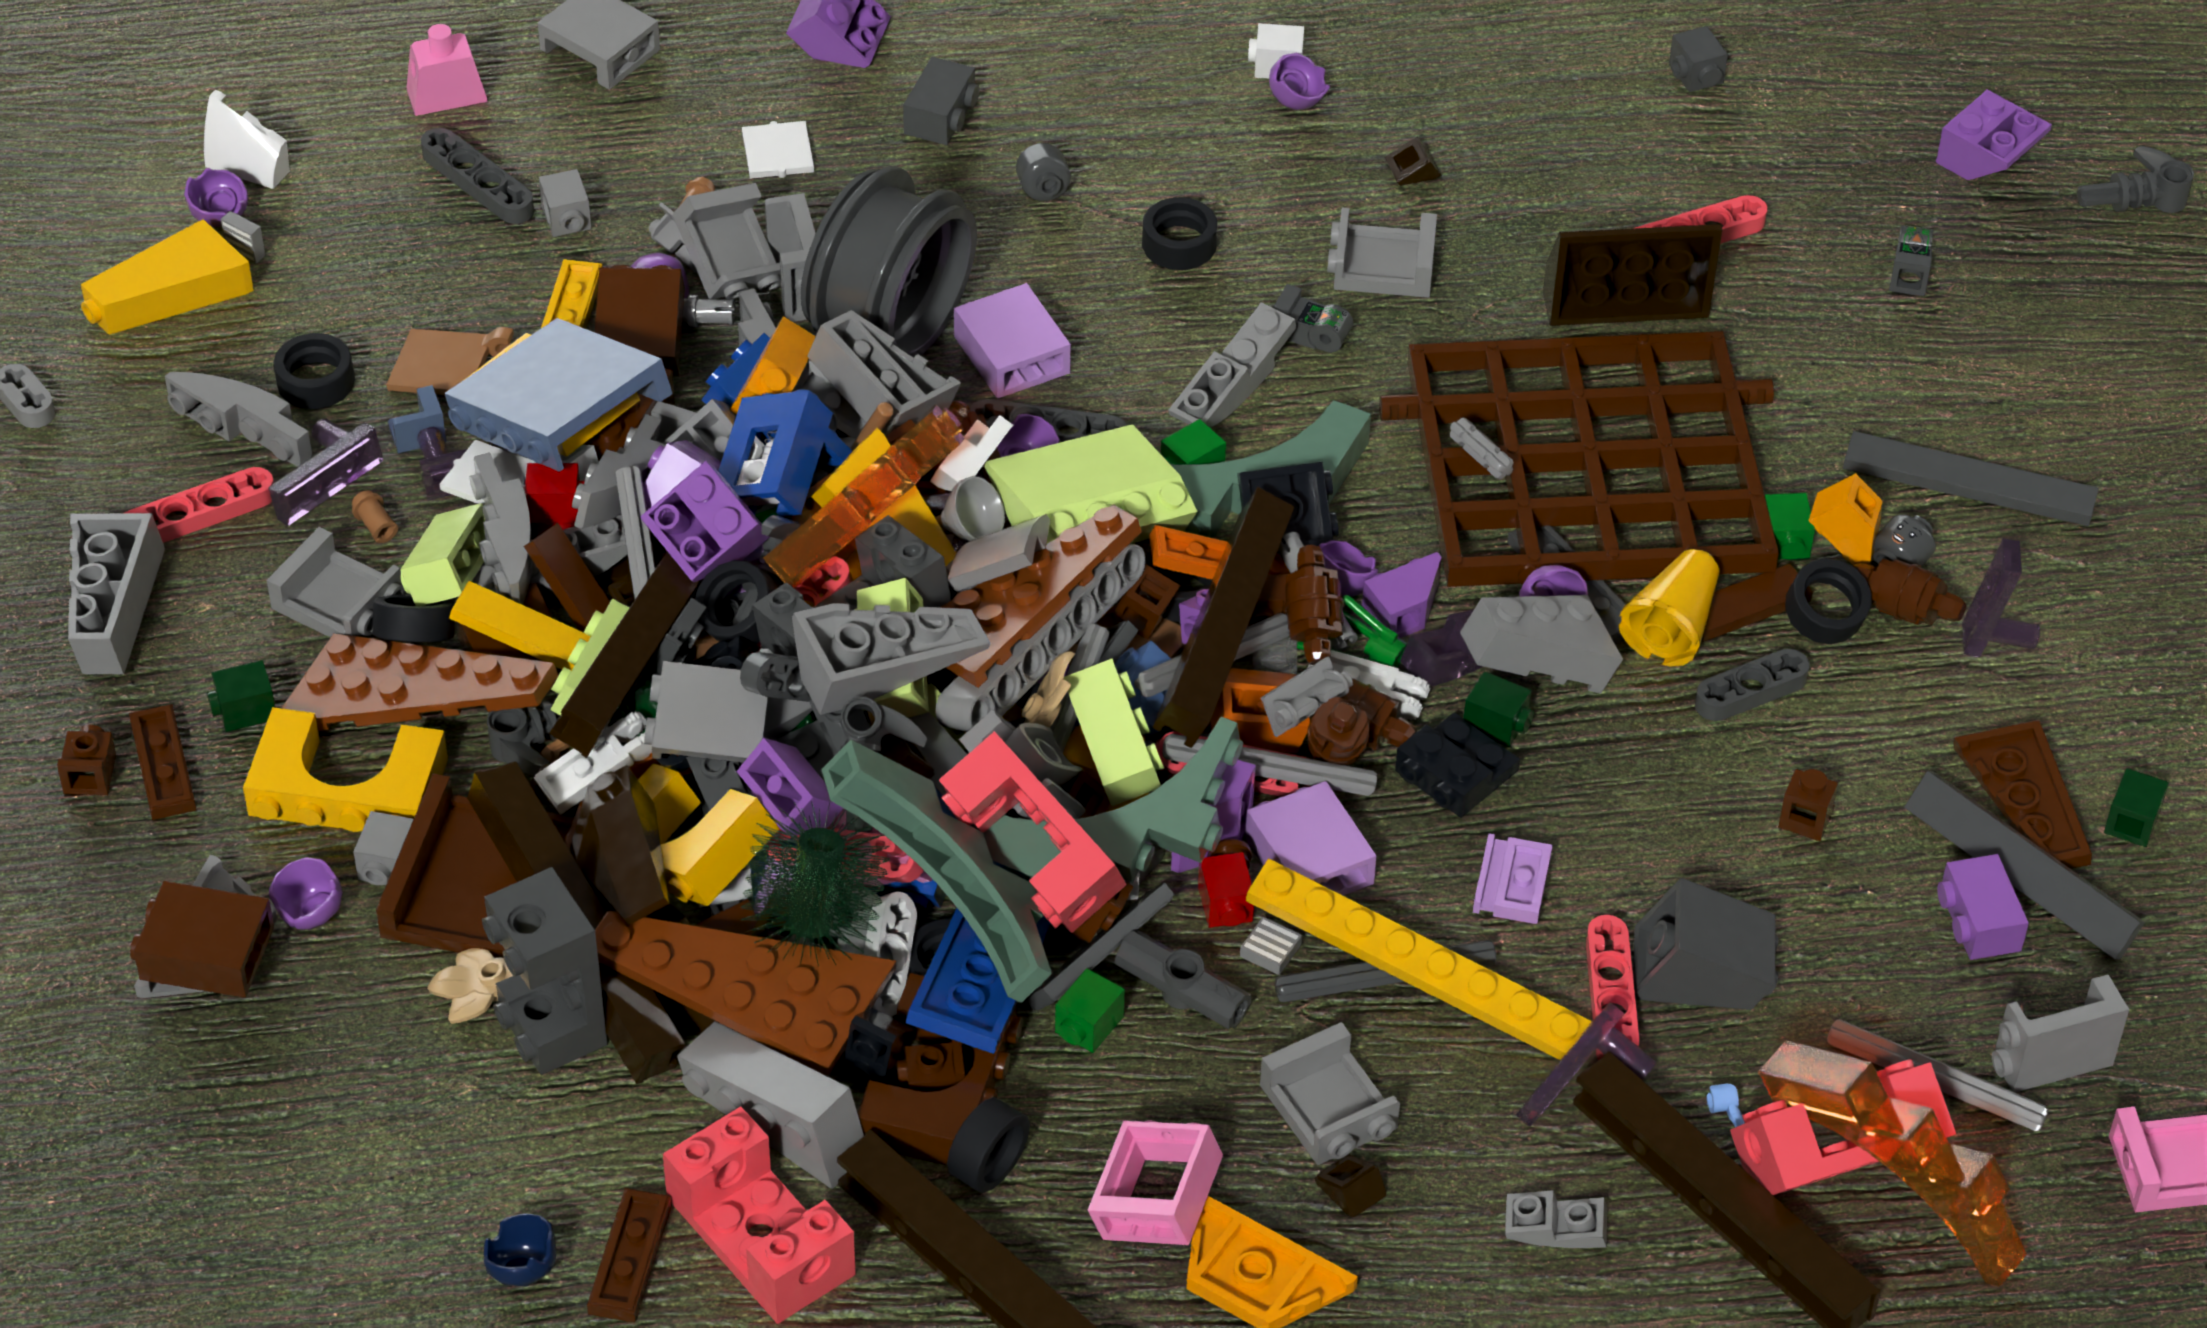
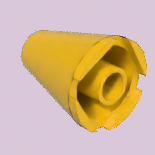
M1694 549L1684 551L1623 607L1619 615L1622 620L1619 624V631L1626 643L1639 655L1646 659H1649L1652 654L1665 658L1661 665L1669 667L1684 666L1694 659L1700 648L1720 573L1718 564L1708 552Z

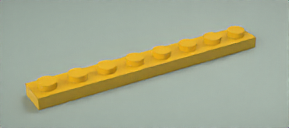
M1269 858L1247 892L1246 902L1570 1066L1573 1065L1592 1031L1593 1021Z

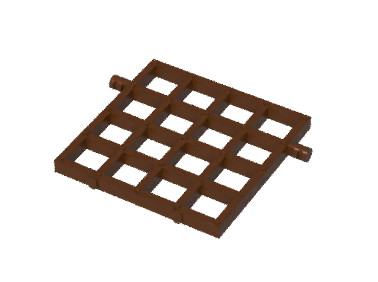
M1723 331L1409 344L1407 365L1413 394L1380 395L1379 397L1381 421L1418 420L1447 587L1503 584L1523 585L1527 577L1534 570L1548 565H1560L1578 571L1585 581L1655 578L1680 554L1689 549L1708 552L1718 564L1719 575L1776 572L1779 552L1742 405L1772 404L1774 400L1773 381L1771 378L1735 380ZM1710 361L1715 383L1660 386L1655 362ZM1635 364L1639 381L1638 387L1584 389L1580 365ZM1560 367L1564 390L1508 392L1504 369ZM1485 371L1489 393L1432 395L1428 372ZM1722 411L1728 436L1672 438L1667 414ZM1647 416L1652 439L1595 440L1591 417ZM1460 418H1466L1470 422H1495L1499 442L1498 447L1500 451L1505 452L1514 462L1512 466L1513 472L1505 476L1509 499L1451 502L1447 477L1492 474L1462 447L1442 448L1437 424L1457 422ZM1571 419L1575 442L1523 445L1518 443L1514 420ZM1735 464L1741 489L1685 492L1679 466ZM1658 467L1664 493L1607 495L1602 470ZM1582 471L1587 496L1529 498L1525 473ZM1748 518L1754 544L1697 545L1692 520ZM1671 521L1676 547L1619 550L1614 524ZM1593 525L1598 551L1541 554L1535 526ZM1516 529L1520 550L1519 555L1461 556L1457 531Z

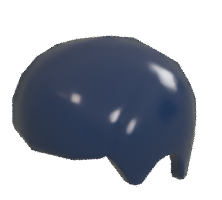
M528 1213L509 1216L501 1220L497 1237L492 1241L490 1238L485 1239L483 1255L487 1273L503 1285L526 1287L536 1283L548 1274L555 1265L556 1241L553 1225L541 1215Z

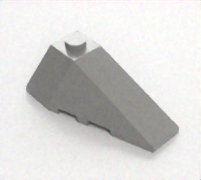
M833 603L795 612L792 616L801 681L820 715L842 710L844 705L855 697L862 696L873 700L982 652L990 646L989 639L971 609L919 607L915 612L890 611V606L875 605L874 610H850L849 604Z

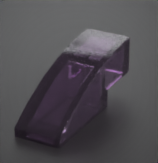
M1473 610L1449 615L1444 628L1411 635L1400 662L1412 675L1428 681L1429 687L1452 681L1484 667L1476 664L1460 634Z

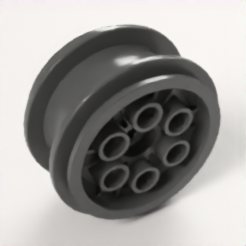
M888 166L880 170L869 169L852 179L839 193L825 214L815 234L804 266L801 282V306L804 316L812 324L814 331L816 332L820 325L852 310L895 338L893 344L913 358L917 354L923 355L938 339L954 314V308L958 306L964 293L974 262L977 245V226L972 212L966 208L962 197L954 191L942 189L931 193L925 198H921L916 195L915 186L910 174L897 166Z

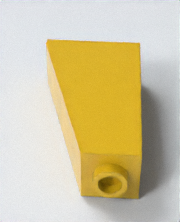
M202 219L83 282L81 289L84 302L81 303V308L90 323H97L109 335L243 296L254 291L249 261Z
M878 428L854 449L811 496L853 538L889 515L944 557L945 566L954 560L957 554L884 433Z

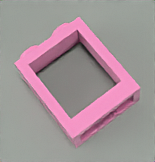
M1152 1120L1144 1122L1123 1121L1088 1208V1212L1103 1240L1176 1245L1190 1244L1223 1157V1153L1209 1125L1194 1122L1187 1124L1162 1123ZM1145 1160L1188 1162L1173 1200L1131 1197Z

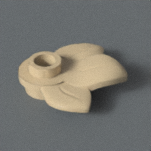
M1071 651L1064 652L1053 660L1037 693H1034L1029 698L1023 708L1022 716L1026 718L1025 723H1038L1049 728L1059 714L1060 702L1071 687V683L1064 680V673L1075 653Z
M471 948L459 952L456 956V966H449L439 971L432 978L427 989L433 995L452 999L448 1020L451 1024L473 1019L485 1013L493 1001H498L496 983L513 975L509 971L504 958H494L486 949Z

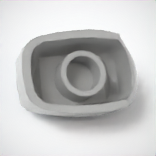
M1022 723L1005 742L1040 782L1045 778H1049L1061 788L1083 770L1080 766L1073 765L1060 750L1051 728L1038 723Z

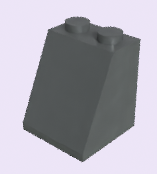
M1680 878L1635 925L1633 966L1635 998L1644 1001L1752 1010L1765 996H1769L1774 991L1778 982V972L1775 970V952L1778 946V936L1775 934L1776 914Z

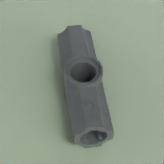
M1131 930L1123 939L1116 953L1115 964L1161 990L1162 997L1168 1005L1176 1009L1193 1008L1227 1029L1231 1027L1235 1029L1251 1004L1250 993L1204 968L1202 957L1192 950L1178 949L1174 951L1139 930L1135 932Z

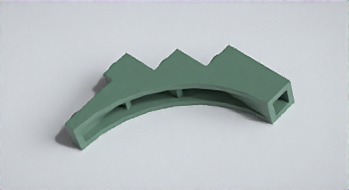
M1333 400L1314 423L1296 437L1268 451L1239 460L1214 464H1170L1180 474L1198 511L1184 532L1214 538L1230 512L1241 513L1242 507L1237 473L1323 462V469L1330 470L1333 483V494L1327 495L1329 506L1369 443L1371 413Z
M1220 717L1200 750L1180 772L1152 793L1119 809L1087 818L1074 819L1112 860L1124 880L1133 883L1139 870L1143 872L1147 870L1155 847L1151 844L1202 863L1207 850L1215 851L1223 833V826H1220L1217 808L1209 804L1215 806L1218 803L1225 785V780L1221 778L1227 765L1234 766L1241 754L1243 741L1239 737L1237 722ZM1004 815L983 833L993 864L1028 882L1061 852L1049 839L1050 836L1043 829L1047 824L1045 821L1036 825L1030 819L1012 818Z
M850 740L821 769L830 801L860 817L885 835L911 857L939 885L981 940L998 971L1007 996L1022 1003L1052 974L1036 927V923L1044 916L1031 899L1036 894V890L1030 882L993 864L983 832L943 813L933 781Z

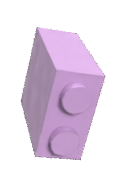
M1027 283L954 308V337L997 399L1070 374L1071 344Z
M1327 781L1311 787H1302L1292 794L1273 801L1259 803L1254 808L1247 810L1245 839L1263 866L1269 858L1343 896L1374 884L1377 856Z

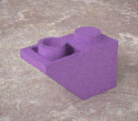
M1435 552L1423 558L1413 559L1403 566L1385 573L1376 574L1372 578L1365 580L1362 607L1384 626L1396 632L1399 639L1425 629L1439 587L1442 557L1438 552Z

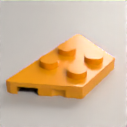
M1207 1197L1192 1236L1187 1290L1256 1328H1282L1353 1293L1357 1288L1358 1276L1214 1198Z

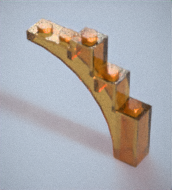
M934 404L857 476L774 546L763 559L784 583L787 582L795 589L870 526L877 516L910 490L923 475L962 443L965 437L960 433L963 430L960 421L947 408L941 410Z
M1785 1041L1758 1071L1773 1103L1785 1100L1787 1108L1804 1103L1810 1120L1835 1131L1868 1152L1923 1198L1951 1229L1968 1252L1985 1283L2000 1287L2027 1255L2002 1202V1199L2010 1189L1994 1155L1948 1143L1933 1109L1888 1097L1872 1062Z

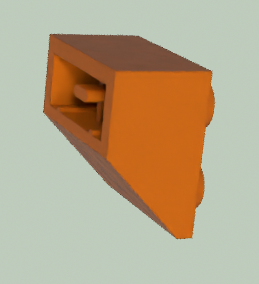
M1231 668L1211 717V729L1213 730L1220 717H1224L1237 722L1239 737L1243 741V745L1278 752L1298 753L1307 734L1310 717L1275 737L1261 700L1262 696L1295 677L1296 674Z

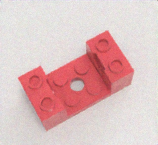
M995 731L939 779L947 792L941 799L949 807L948 809L959 821L969 826L974 824L983 833L1018 802L1020 807L1036 825H1039L1043 820L1047 823L1043 829L1061 853L1034 875L1029 882L1037 891L1031 897L1032 901L1055 929L1062 923L1073 933L1127 885L1112 860Z
M1912 1059L1887 1066L1883 1070L1869 1074L1871 1084L1856 1089L1871 1131L1861 1137L1849 1141L1845 1140L1819 1149L1804 1103L1787 1108L1785 1100L1759 1107L1755 1111L1742 1115L1744 1124L1730 1130L1743 1169L1773 1196L1928 1146L1956 1135V1131L1931 1062L1914 1067Z
M741 1106L663 1153L666 1195L671 1196L672 1205L777 1324L856 1275L854 1231L826 1200H823L809 1210L803 1207L771 1171L769 1136ZM759 1224L767 1225L773 1229L769 1235L764 1237L752 1236L748 1233L751 1227Z

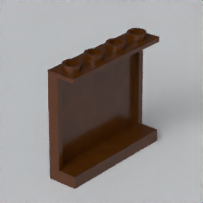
M433 773L376 908L380 938L458 953L471 948L488 950L494 958H504V947L499 942L492 944L482 925V918L487 916L484 897L517 883L467 799L468 797L452 794L450 776ZM583 801L580 802L575 817L547 812L573 857L572 838Z

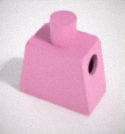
M436 24L429 28L428 39L416 41L410 45L406 87L415 116L487 102V96L465 34H452L449 26Z

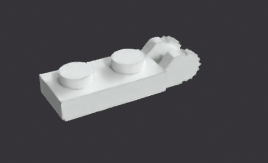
M1331 650L1330 659L1334 671L1339 673L1346 671L1351 678L1366 685L1371 684L1375 686L1376 690L1390 696L1392 700L1399 703L1398 718L1402 717L1406 720H1416V717L1419 718L1422 710V704L1419 701L1427 698L1431 689L1427 683L1428 681H1425L1424 678L1421 679L1420 677L1401 672L1399 668Z
M631 712V714L620 719L609 728L607 726L587 758L573 748L535 775L534 779L560 815L582 801L587 787L594 783L599 776L606 772H615L626 765L630 767L634 764L633 761H643L652 753V745L644 744L645 733L635 737L646 727L647 720L640 712ZM622 742H628L624 746L621 745Z

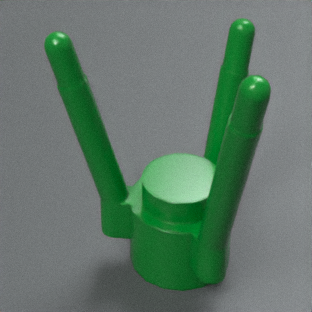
M1343 596L1344 603L1373 628L1371 629L1343 610V614L1350 626L1369 638L1364 648V653L1369 655V658L1366 660L1398 668L1407 654L1409 644L1399 639L1396 632L1384 626L1350 596ZM1298 641L1296 648L1304 651V642Z

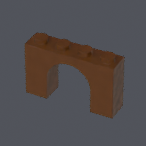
M910 973L897 1006V1020L913 1028L911 1038L913 1040L930 1044L951 1043L950 1038L906 1023L909 1008L925 977ZM1017 1003L994 1054L961 1043L963 1057L972 1068L966 1077L956 1085L935 1092H920L870 1080L857 1112L864 1136L871 1129L899 1155L947 1166L949 1150L963 1122L984 1100L993 1097L997 1098L998 1090L994 1088L997 1079L1004 1080L1007 1075L1010 1063V1053L1007 1050L1010 1043H1018L1023 1025V1017L1017 1016Z

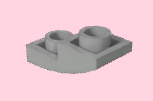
M1554 1190L1507 1194L1505 1235L1510 1240L1539 1246L1606 1248L1608 1208L1604 1197L1557 1201Z

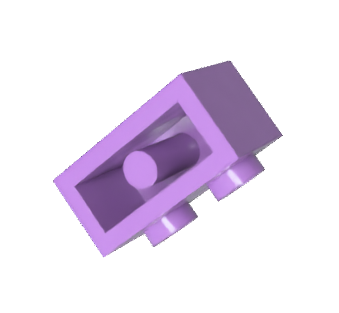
M763 738L736 771L751 789L752 795L757 797L760 803L774 817L777 826L791 837L800 835L818 840L843 810L841 806L830 801L824 780L796 747Z
M1994 854L1947 862L1943 880L1937 886L1938 899L1942 908H1948L1953 920L1954 937L1959 944L1963 943L1969 959L1974 960L2022 951L2029 922L1999 855Z

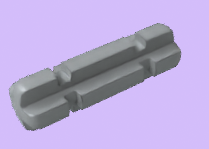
M1460 418L1457 422L1451 424L1450 437L1457 444L1463 446L1462 448L1484 468H1487V471L1496 479H1503L1506 475H1510L1513 472V460L1505 452L1500 451V448L1479 429H1475L1476 427L1468 419Z

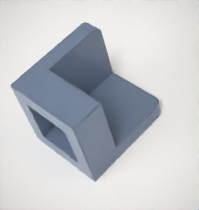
M433 385L416 389L419 405L418 413L388 420L389 430L398 453L446 442L443 413Z

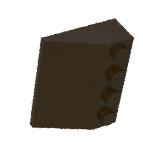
M1721 224L1559 232L1546 262L1543 296L1550 326L1709 318L1722 236Z

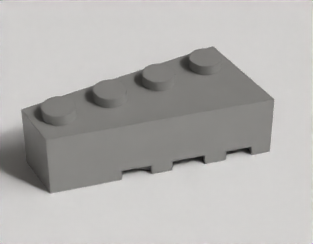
M152 513L70 514L72 570H69L71 598H69L68 640L82 674H124L165 551L164 544Z
M716 1021L677 1055L683 1073V1084L694 1096L702 1098L725 1115L741 1106L769 1136V1146L829 1188L833 1189L838 1184V1179L847 1173L837 1163V1157L864 1137L850 1087Z

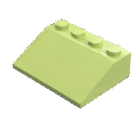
M1133 424L989 460L984 464L992 485L1001 497L1004 511L1011 526L1047 514L1050 519L1047 543L1058 538L1064 530L1078 526L1093 517L1098 510L1110 507L1113 504L1138 518L1142 532L1130 544L1148 539L1155 525L1185 531L1198 512L1180 474Z

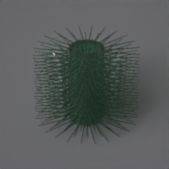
M813 803L812 808L816 828H812L810 815L811 827L809 826L804 812L803 815L801 812L800 814L809 828L806 831L801 827L800 823L797 824L793 817L791 818L784 812L799 829L800 833L773 817L771 819L778 823L787 833L764 825L760 826L775 838L760 837L776 839L779 842L763 840L783 846H777L765 841L760 842L764 846H752L766 847L767 849L752 848L750 849L753 850L751 852L759 851L775 855L758 853L761 854L757 856L759 858L753 860L762 861L748 862L752 863L748 864L751 869L757 868L754 866L768 869H761L762 871L754 869L753 871L756 873L748 875L753 877L745 878L748 879L746 881L753 880L764 882L765 884L753 882L760 885L743 891H761L763 893H743L745 897L755 900L746 904L755 905L741 906V908L768 909L765 911L749 909L760 911L761 913L741 920H772L767 924L748 931L784 925L781 929L768 936L770 939L778 933L790 930V934L778 944H782L791 934L797 935L788 952L798 939L794 949L795 952L800 938L803 937L804 943L800 965L806 938L810 939V959L811 939L813 941L817 964L818 958L814 938H818L819 947L820 939L825 952L827 950L829 953L821 939L825 935L829 939L830 944L832 942L850 960L852 959L836 944L829 933L858 950L860 949L843 933L871 942L855 928L869 931L877 929H873L875 927H872L873 925L869 924V922L864 924L856 920L862 922L865 920H877L879 918L876 917H880V915L874 916L855 911L870 913L874 911L872 907L878 906L873 904H882V902H879L882 900L877 898L878 896L875 893L884 890L880 888H885V886L879 887L863 883L879 885L869 881L876 882L878 881L877 878L885 876H872L870 874L887 875L888 873H885L887 871L880 872L867 868L883 869L876 865L887 861H862L859 858L874 860L890 859L870 855L880 851L879 849L887 848L852 850L854 848L890 847L859 846L880 836L847 841L855 834L871 826L859 829L853 833L851 832L843 837L839 835L857 819L850 824L848 823L841 831L839 829L837 833L834 832V829L840 818L833 828L834 820L830 829H826L829 806L824 828H820L819 809L818 828ZM787 828H789L790 830H792V831H794L795 833L799 834L800 837H798V836H796L795 834H793V833H792L791 831H789ZM771 830H774V831L780 832V833H782V834L788 835V836H790L793 840L788 839V838H786V837H784V836H782V835H780V834H777V833H775V832H773V831H771ZM859 840H864V841H861V842H857V843H853V844H850V845H846V846H845V843L854 842V841H859ZM788 842L795 843L797 846H793L792 844H790V843H788ZM754 849L770 850L771 852L760 851V850H754ZM875 850V851H869V852H863V853H859V852H858V851ZM867 855V856H873V857H879V858H885V859L866 858V857H864V856ZM753 864H763V865H768V866H770V867L759 866V865H753ZM863 870L873 871V872H879V873H885V874L868 873V872H865V871H863ZM754 879H764V880H767L768 882H766V881H760V880H754ZM863 885L873 886V887H879V888H870V887H865V886H863ZM748 893L766 894L768 896H760ZM862 897H866V898H870V899H874V900L863 899ZM861 900H867V901H873V902H879V903L863 902V901H861ZM750 906H771L772 908L750 907ZM765 914H776V915L759 916V915H765ZM858 914L868 915V916H874V917L859 916ZM779 916L776 919H748ZM846 920H852V921L861 923V924H863V925H859V924H855V923H852V922H848V921H846ZM782 921H785V922H786V923H783V924L768 926V925H772V924L779 923V922H782ZM851 924L858 925V926L865 927V928H869V929H864V928H859V927H853ZM837 926H839V927H841V928H843V929H845V930H847V931H849V932H852V933H854V934H856V935H858V936H855V935H853V934H850V933L844 932V931H842V930H839V928H838ZM830 929H832L833 931H835V932H836L837 934H839L841 937H839V936H837L836 934H834L833 932H831Z

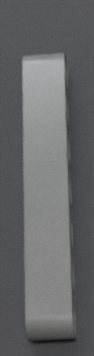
M1129 544L1112 561L1099 563L1092 570L1094 578L1085 587L1077 584L1068 593L1070 601L1030 639L1018 640L1010 648L1012 656L1003 665L996 664L995 662L985 672L987 680L979 688L958 676L943 690L937 700L935 712L939 724L943 727L968 732L991 710H994L1002 717L1049 670L1053 660L1060 654L1067 652L1085 634L1088 625L1096 623L1139 580L1145 568V553L1139 545Z

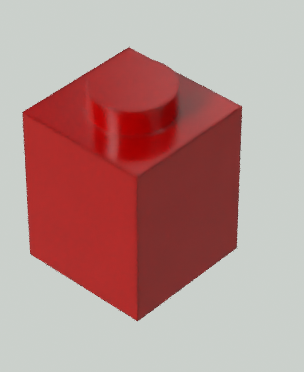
M527 463L525 495L529 508L530 523H575L578 509L572 508V502L579 483L584 484L585 481L580 480L578 463H563L564 469L560 472L542 464Z
M1243 852L1204 857L1202 863H1199L1198 889L1208 928L1236 926L1241 923L1253 922L1254 905L1246 902L1247 892L1252 882Z

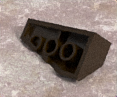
M627 765L615 772H606L587 787L572 838L574 858L583 874L602 893L626 923L630 925L669 904L655 803Z

